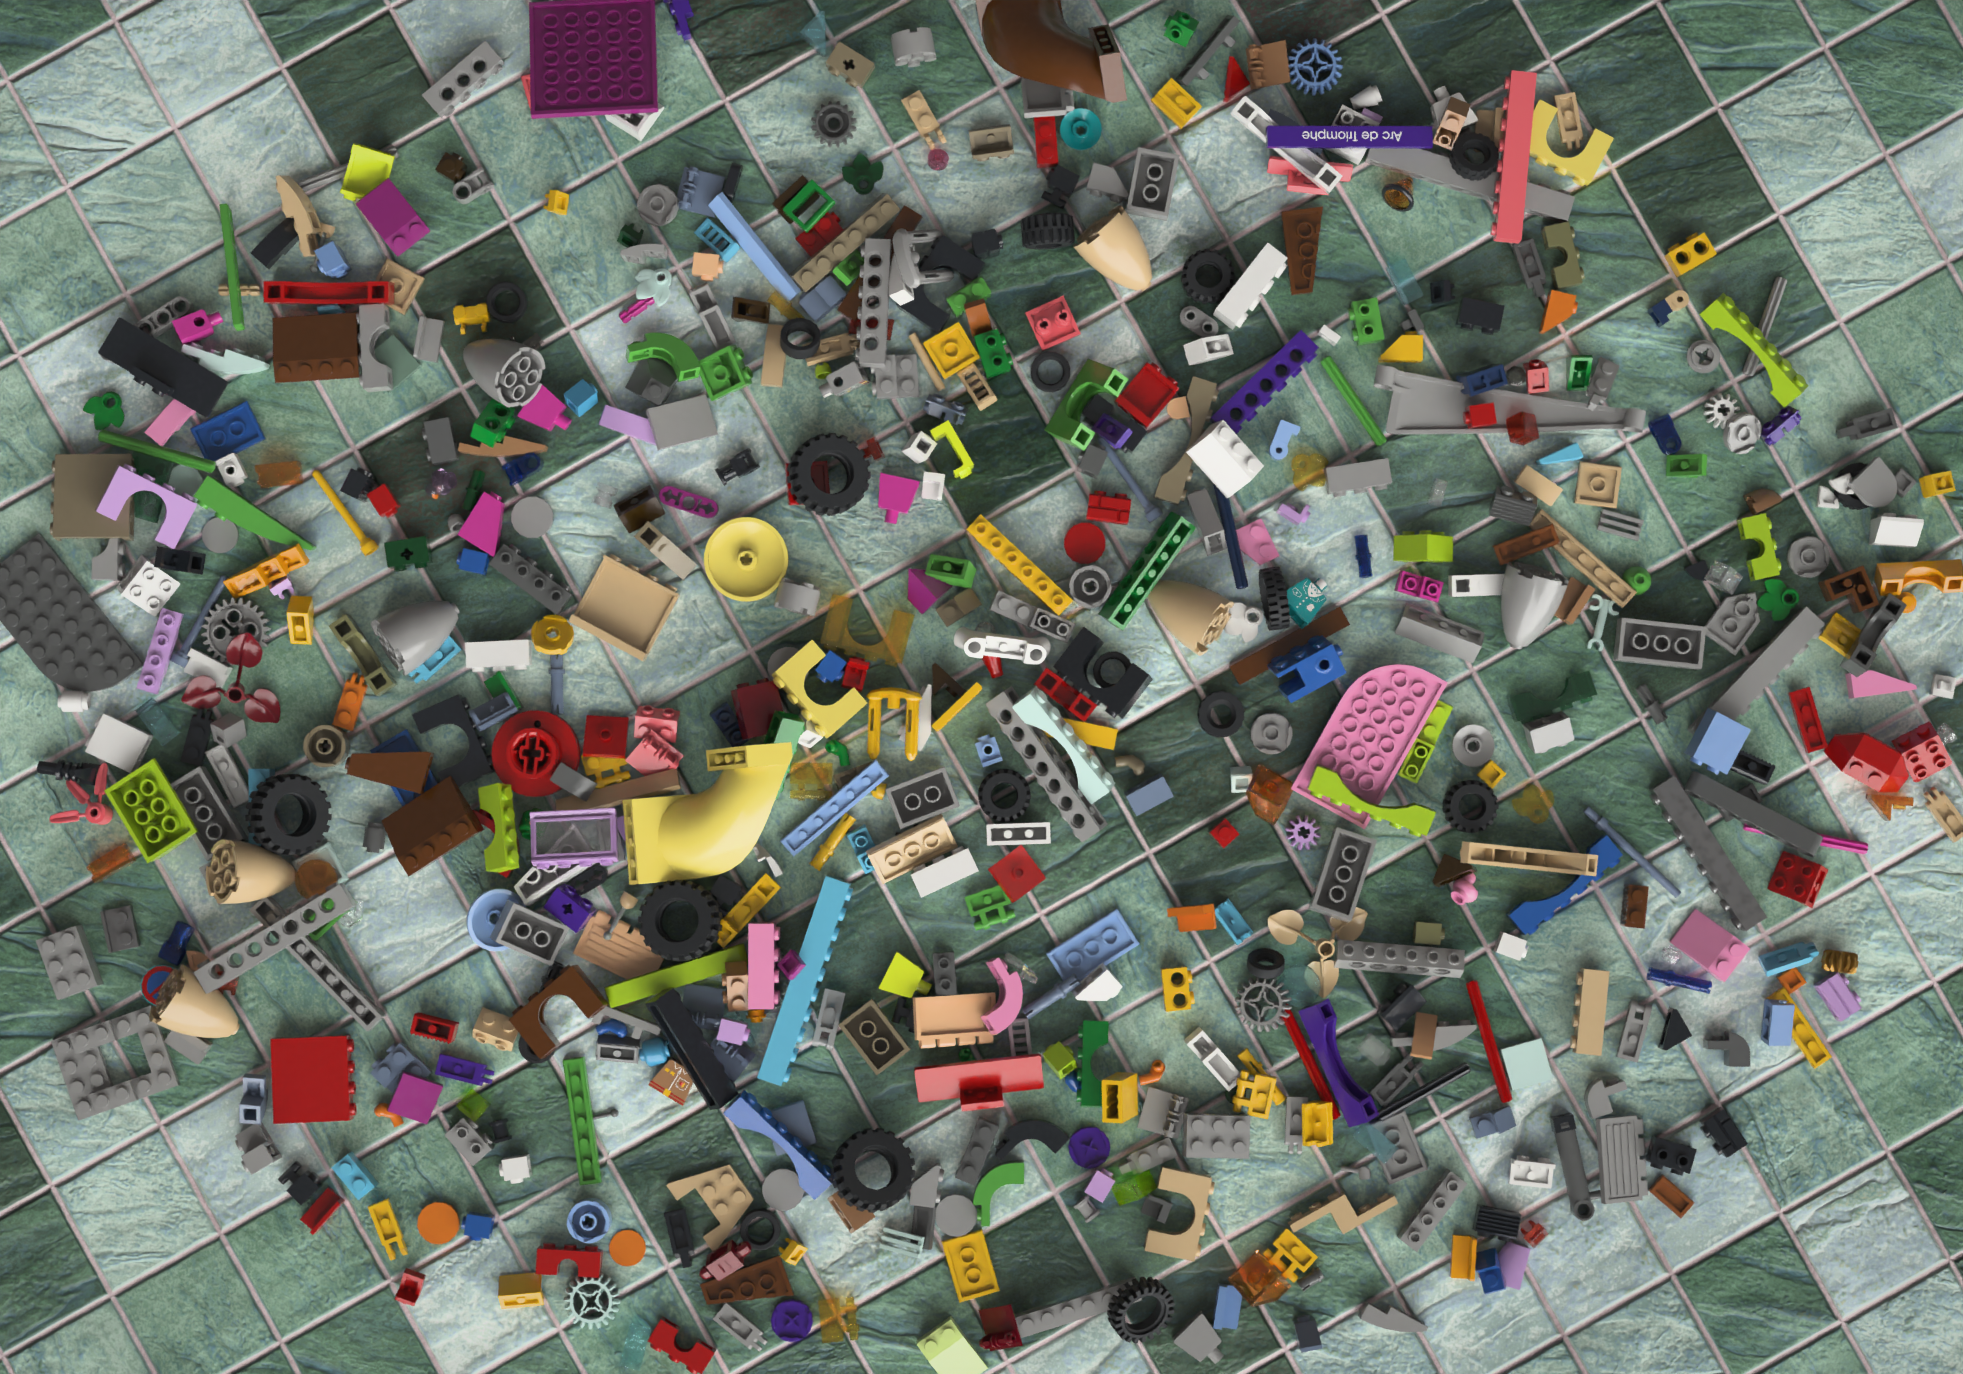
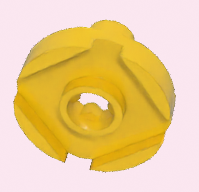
M546 615L539 622L537 620L531 629V639L535 650L551 655L565 654L574 639L572 625L560 615ZM551 632H555V634H556L557 636L551 638V637L547 636V634H551Z

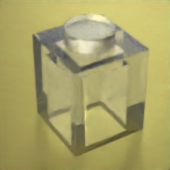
M1716 560L1705 576V579L1715 588L1733 595L1743 578L1731 566Z
M1370 1032L1356 1048L1377 1067L1379 1064L1384 1065L1390 1058L1389 1053L1391 1050Z

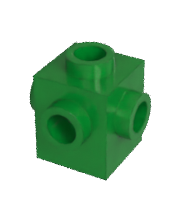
M1177 10L1174 16L1169 15L1164 27L1167 29L1163 36L1169 38L1174 43L1186 47L1199 21L1192 18L1189 14Z

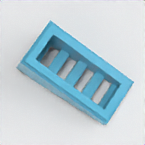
M708 217L694 232L725 262H728L740 249V246ZM712 226L713 229L704 237L703 234ZM718 232L719 234L710 242L711 238ZM723 238H725V240L723 241V243H722L718 248H716V246L720 243V241H721Z
M1575 442L1541 457L1535 462L1537 465H1547L1574 461L1583 458V454L1578 443Z

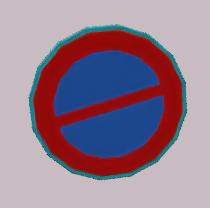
M156 965L147 970L140 984L141 993L146 1001L152 1005H157L158 992L168 975L175 968L168 965Z

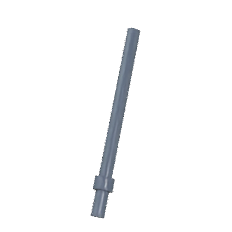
M1591 807L1585 808L1583 813L1594 822L1595 827L1600 831L1603 830L1675 898L1681 894L1677 887L1608 824L1609 821L1603 816L1600 817Z

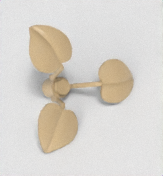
M1356 907L1350 922L1330 917L1329 923L1334 930L1329 940L1320 938L1315 941L1300 932L1304 922L1301 915L1294 910L1286 909L1270 915L1267 923L1272 936L1282 944H1294L1299 935L1315 945L1316 952L1321 956L1320 962L1312 961L1307 965L1304 971V979L1312 990L1321 998H1325L1333 990L1339 977V968H1334V961L1326 960L1334 954L1335 947L1333 943L1335 942V934L1337 933L1341 940L1353 941L1357 939L1364 929L1368 913Z

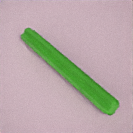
M1331 356L1322 359V366L1376 446L1384 444L1387 441L1386 437Z

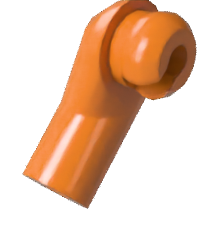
M1155 1060L1152 1063L1149 1073L1138 1076L1141 1086L1158 1082L1165 1071V1065L1161 1060Z

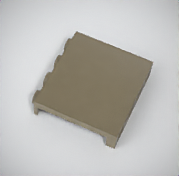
M55 454V460L52 461V471L55 473V477L51 483L54 502H51L50 506L51 514H53V522L50 523V534L53 535V538L57 541L78 538H122L125 541H134L135 493L126 500L116 521L96 512L95 509L117 466L128 464L136 468V457L132 454Z

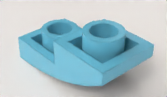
M864 824L846 833L865 874L875 869L866 851L875 847V844Z

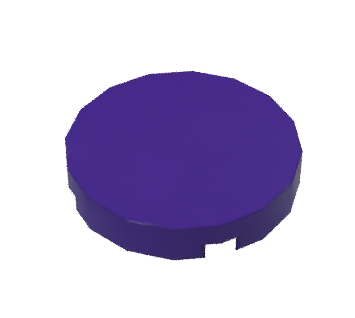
M1093 1126L1081 1127L1075 1131L1068 1145L1069 1154L1074 1163L1087 1169L1097 1168L1105 1163L1111 1148L1106 1134Z
M797 1299L782 1301L775 1307L771 1316V1326L774 1333L780 1339L788 1342L800 1341L806 1337L811 1331L813 1324L810 1308L804 1302Z

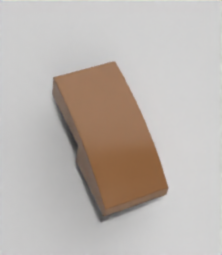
M1416 1012L1410 1056L1432 1059L1437 1015Z

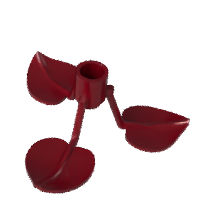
M249 632L237 635L227 647V661L232 665H239L236 682L231 683L227 691L221 687H216V682L213 678L200 675L189 682L181 699L183 703L189 706L209 709L220 703L221 695L218 692L220 691L232 703H239L242 699L250 698L245 702L244 711L247 717L255 722L278 723L280 720V704L272 691L266 688H259L255 691L254 695L244 694L245 688L240 683L243 666L248 668L254 667L262 659L261 645Z

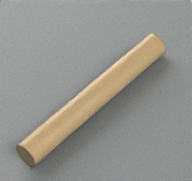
M916 332L909 335L908 337L937 391L945 389Z

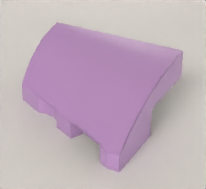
M1506 1242L1497 1254L1505 1286L1520 1290L1531 1250L1529 1247Z

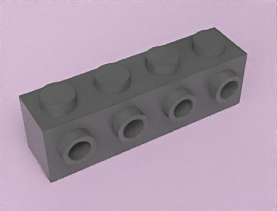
M503 544L489 564L553 613L559 615L574 596L570 593L571 588L563 582L560 584L556 583L553 580L555 576L546 569L543 572L536 567L538 563L529 556L525 559L519 555L521 550L513 544L510 546Z

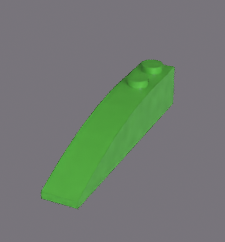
M207 475L194 495L198 499L196 503L205 509L210 507L216 511L214 515L223 521L228 519L250 532L285 545L294 546L299 543L302 549H316L315 545L213 476Z

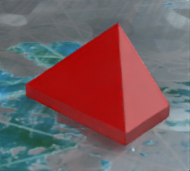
M1229 56L1223 102L1230 101L1250 85L1237 61L1232 56Z

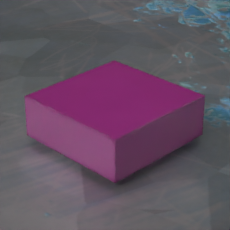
M791 949L777 964L789 980H793L806 966L797 952Z

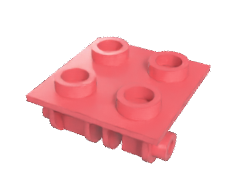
M651 730L628 755L625 761L642 775L648 776L670 769L675 770L684 755Z

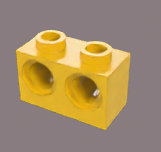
M1696 232L1686 238L1687 242L1680 246L1677 243L1668 248L1669 253L1664 257L1676 278L1717 254L1705 232L1700 235ZM1695 243H1699L1702 245V253H1698L1695 251ZM1676 254H1682L1685 257V262L1679 263L1676 260Z
M1186 966L1161 968L1165 1011L1191 1009V1004H1195L1193 991L1189 992V983H1192L1191 970L1187 971ZM1175 972H1179L1183 976L1179 984H1174L1171 981V976ZM1178 993L1183 994L1185 997V1001L1181 1005H1176L1173 1002L1174 996Z

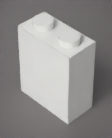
M103 713L95 722L94 727L96 729L94 734L90 735L86 741L85 746L87 748L85 752L132 773L139 768L154 735L110 714Z

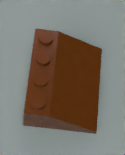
M357 312L272 318L275 383L359 378L360 374H362V366H360L358 355L361 353V345L358 344L357 334L359 333V325L356 319Z
M451 776L381 820L396 857L408 877L418 873L485 830Z

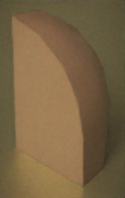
M1763 488L1743 496L1752 514L1782 501L1778 493Z

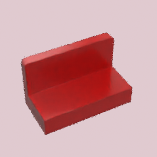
M328 1187L300 1220L311 1229L310 1233L314 1235L345 1200L331 1187Z

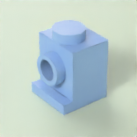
M988 734L977 738L978 743H975L983 767L1003 761L995 737L990 738ZM986 746H990L992 748V752L990 754H986L984 752V748Z

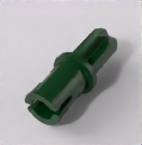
M473 470L468 488L466 487L467 493L461 508L469 511L474 509L479 494H482L480 490L485 478L484 471Z

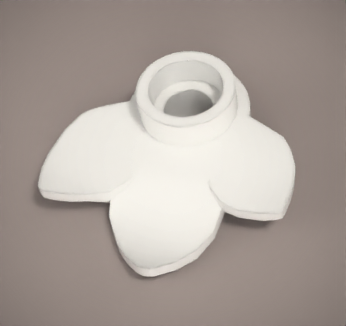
M1234 603V606L1230 607L1228 611L1232 615L1226 624L1225 633L1229 635L1242 634L1244 642L1247 643L1257 636L1258 625L1263 620V613L1256 606L1247 607L1243 603ZM1250 613L1256 614V619L1254 621H1251L1249 619Z

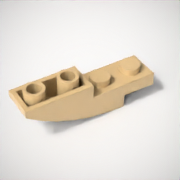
M276 176V188L282 200L281 208L286 218H294V228L298 233L300 251L303 253V257L316 256L314 250L319 248L316 234L322 232L317 213L311 201L296 181L290 176Z

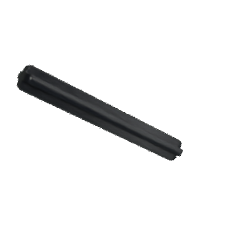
M1464 1062L1378 1110L1379 1115L1377 1117L1380 1121H1384L1470 1073L1469 1065Z

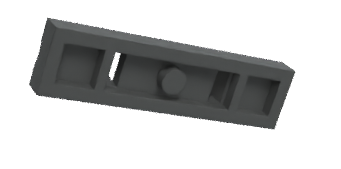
M1227 15L1176 77L1175 81L1180 85L1188 86L1195 76L1200 80H1205L1209 73L1203 66L1221 44L1226 48H1231L1236 41L1229 34L1238 25L1240 20L1235 16Z

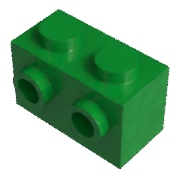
M998 329L974 336L986 378L1011 371L1010 365H1013L1010 352L1006 353L1004 345H1007L1004 333L999 334Z

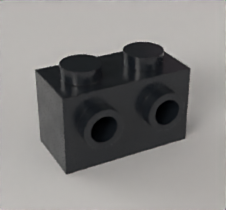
M1652 1136L1645 1159L1651 1162V1167L1661 1170L1663 1166L1671 1168V1173L1683 1176L1684 1172L1690 1174L1697 1149Z

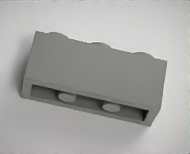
M1388 458L1324 469L1328 495L1333 494L1334 497L1346 496L1348 491H1354V494L1367 492L1366 488L1375 487V491L1388 489L1387 485L1392 483Z

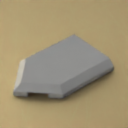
M1756 593L1725 597L1704 626L1706 627L1705 635L1733 655L1739 652L1760 622L1756 604Z

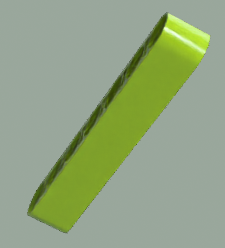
M744 943L694 958L690 961L677 963L604 987L610 1008H614L658 994L664 989L677 988L724 973L725 962L746 961V965H748V955Z

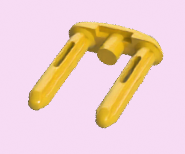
M894 687L870 691L866 695L869 699L867 742L869 758L875 760L880 753L882 699L888 698V709H900V698H905L907 700L905 755L909 761H913L918 751L919 701L922 699V696L919 692Z

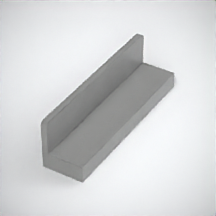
M1406 603L1403 609L1401 620L1395 631L1397 635L1471 663L1476 659L1485 635L1482 631Z

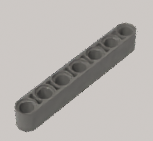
M1692 771L1683 789L1690 796L1807 856L1814 857L1823 840V837L1814 831L1699 772Z

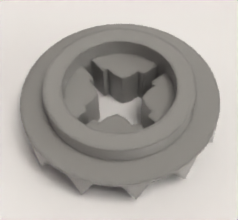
M1708 340L1694 342L1688 348L1686 356L1688 366L1694 372L1702 374L1713 371L1720 362L1718 347ZM1707 349L1706 357L1708 361L1704 360L1699 364L1700 357L1696 353L1702 354Z

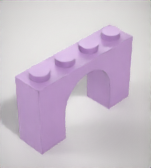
M124 464V466L118 465L95 509L96 512L116 521L126 500L132 494L143 490L152 491L158 494L165 504V516L154 539L175 549L197 506V503L193 501L194 497L184 492L182 495L174 492V487L163 483L161 486L155 483L156 478L146 473L141 476L135 473L136 468L128 464Z

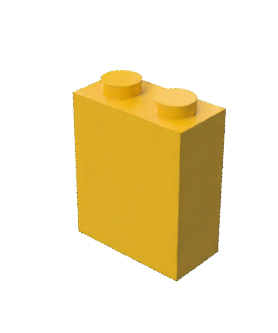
M1116 1072L1102 1079V1122L1124 1123L1137 1116V1073Z

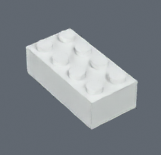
M1267 243L1221 301L1213 315L1232 330L1235 326L1240 328L1248 317L1246 312L1249 309L1253 311L1262 299L1259 297L1260 294L1266 295L1274 284L1272 279L1274 277L1279 278L1286 269L1287 265L1285 262L1287 257Z

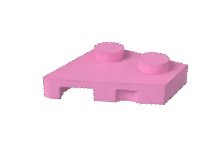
M1261 518L1236 530L1241 551L1252 558L1257 564L1262 565L1279 557Z

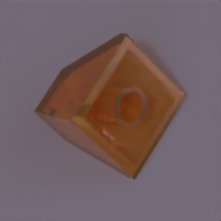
M1258 764L1245 793L1255 816L1274 826L1293 790L1291 787L1293 782Z
M1259 1250L1228 1278L1229 1282L1252 1307L1277 1301L1292 1287Z

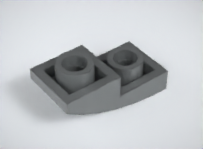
M563 762L559 764L550 778V781L587 802L597 786V783Z

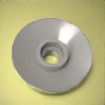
M1467 725L1455 734L1452 741V750L1456 759L1462 764L1470 767L1481 766L1493 755L1494 739L1486 728L1479 725ZM1470 742L1476 744L1474 750L1469 749L1468 745Z

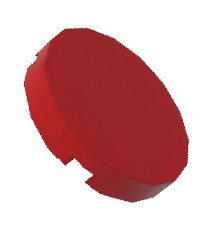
M1091 523L1074 525L1068 530L1064 538L1066 554L1072 561L1078 564L1096 562L1105 550L1106 540L1103 532Z

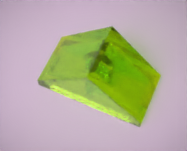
M1148 1169L1114 1184L1111 1189L1119 1206L1140 1200L1157 1189V1186Z

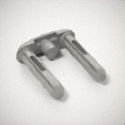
M901 228L894 233L893 248L896 262L905 284L910 288H917L920 284L950 282L954 278V273L949 269L919 272V268L915 267L920 257L916 251L911 252L909 245L913 243L934 242L936 238L941 239L943 233L938 229L906 231Z

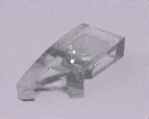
M1007 952L1002 960L1006 964L1020 970L1019 977L1021 980L1025 979L1036 984L1038 980L1036 974L1023 961Z

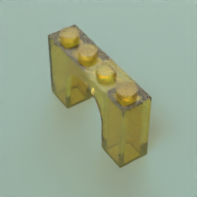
M833 594L820 641L821 644H824V649L836 651V648L844 649V654L855 657L857 653L865 655L864 659L877 662V658L886 660V665L893 667L902 664L915 615L894 610L886 637L875 645H861L852 639L848 630V621L854 599Z

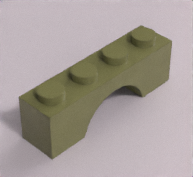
M345 614L329 625L338 641L357 663L364 679L376 696H381L398 685L351 615Z

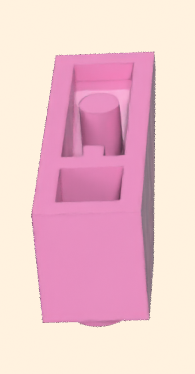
M1869 670L1859 677H1855L1851 673L1845 674L1849 699L1917 689L1914 684L1873 670Z

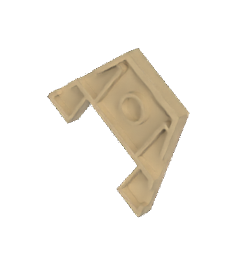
M730 1164L672 1181L666 1185L676 1200H679L695 1188L720 1222L717 1227L703 1236L712 1251L719 1248L754 1200V1197Z

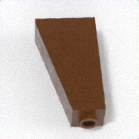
M434 753L352 754L346 760V774L423 794Z

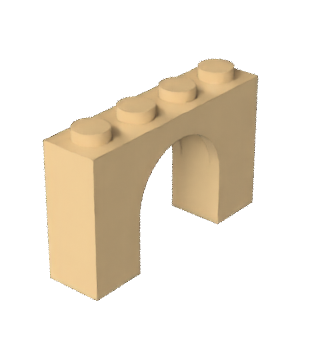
M1161 1165L1157 1187L1187 1196L1193 1203L1194 1216L1191 1223L1185 1229L1178 1232H1167L1148 1227L1144 1251L1189 1261H1195V1256L1199 1257L1201 1244H1198L1200 1236H1204L1206 1227L1203 1219L1204 1215H1208L1210 1203L1207 1202L1208 1195L1213 1194L1215 1182H1212L1211 1176Z

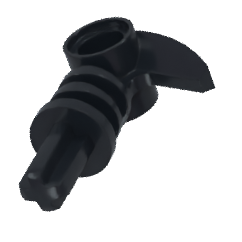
M59 759L58 763L39 761L37 772L54 775L56 780L59 781L65 777L67 781H70L72 778V781L77 782L79 779V784L95 786L100 765L82 762L81 766L80 763L73 765V762L65 764V761Z

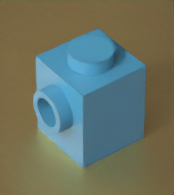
M582 379L564 393L565 404L580 417L598 403V391L592 383L588 384Z

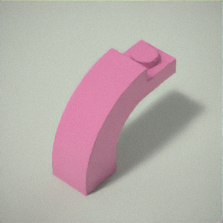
M999 957L992 958L986 962L999 986V998L996 1005L980 1016L990 1034L1000 1033L1015 1020L1023 999L1022 983L1017 971L1007 972V964Z

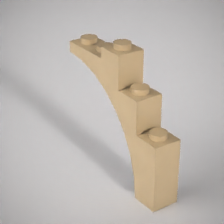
M1462 841L1460 849V863L1596 876L1598 855Z

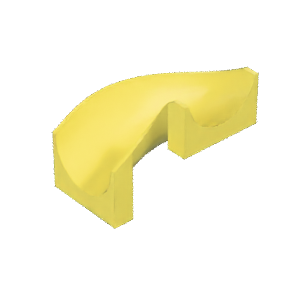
M791 742L706 750L708 771L723 770L716 782L707 790L697 794L622 800L629 885L710 877L729 871L741 863L756 844L768 819L788 765L793 757Z

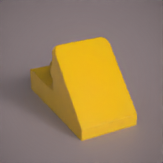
M1951 471L1919 478L1924 498L1956 491Z

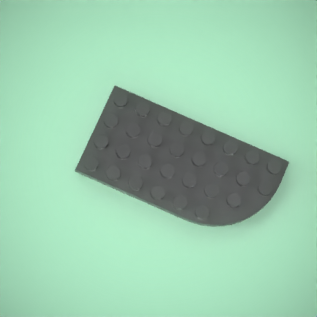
M40 533L0 563V621L37 668L51 681L71 690L100 691L120 684L144 666L141 659Z

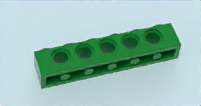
M1170 512L1098 614L1110 624L1123 631L1196 527L1182 516Z

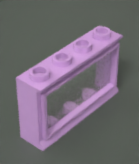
M615 808L530 812L531 863L533 866H537V869H548L549 865L569 868L571 864L589 867L592 866V863H601L603 866L613 865V862H618L617 811Z

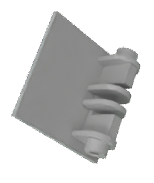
M1148 1087L1137 1128L1178 1139L1183 1123V1112H1186L1189 1098Z

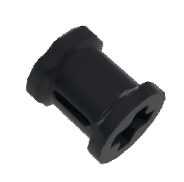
M507 1118L489 1122V1126H492L495 1136L494 1143L512 1139V1135H509L507 1128Z

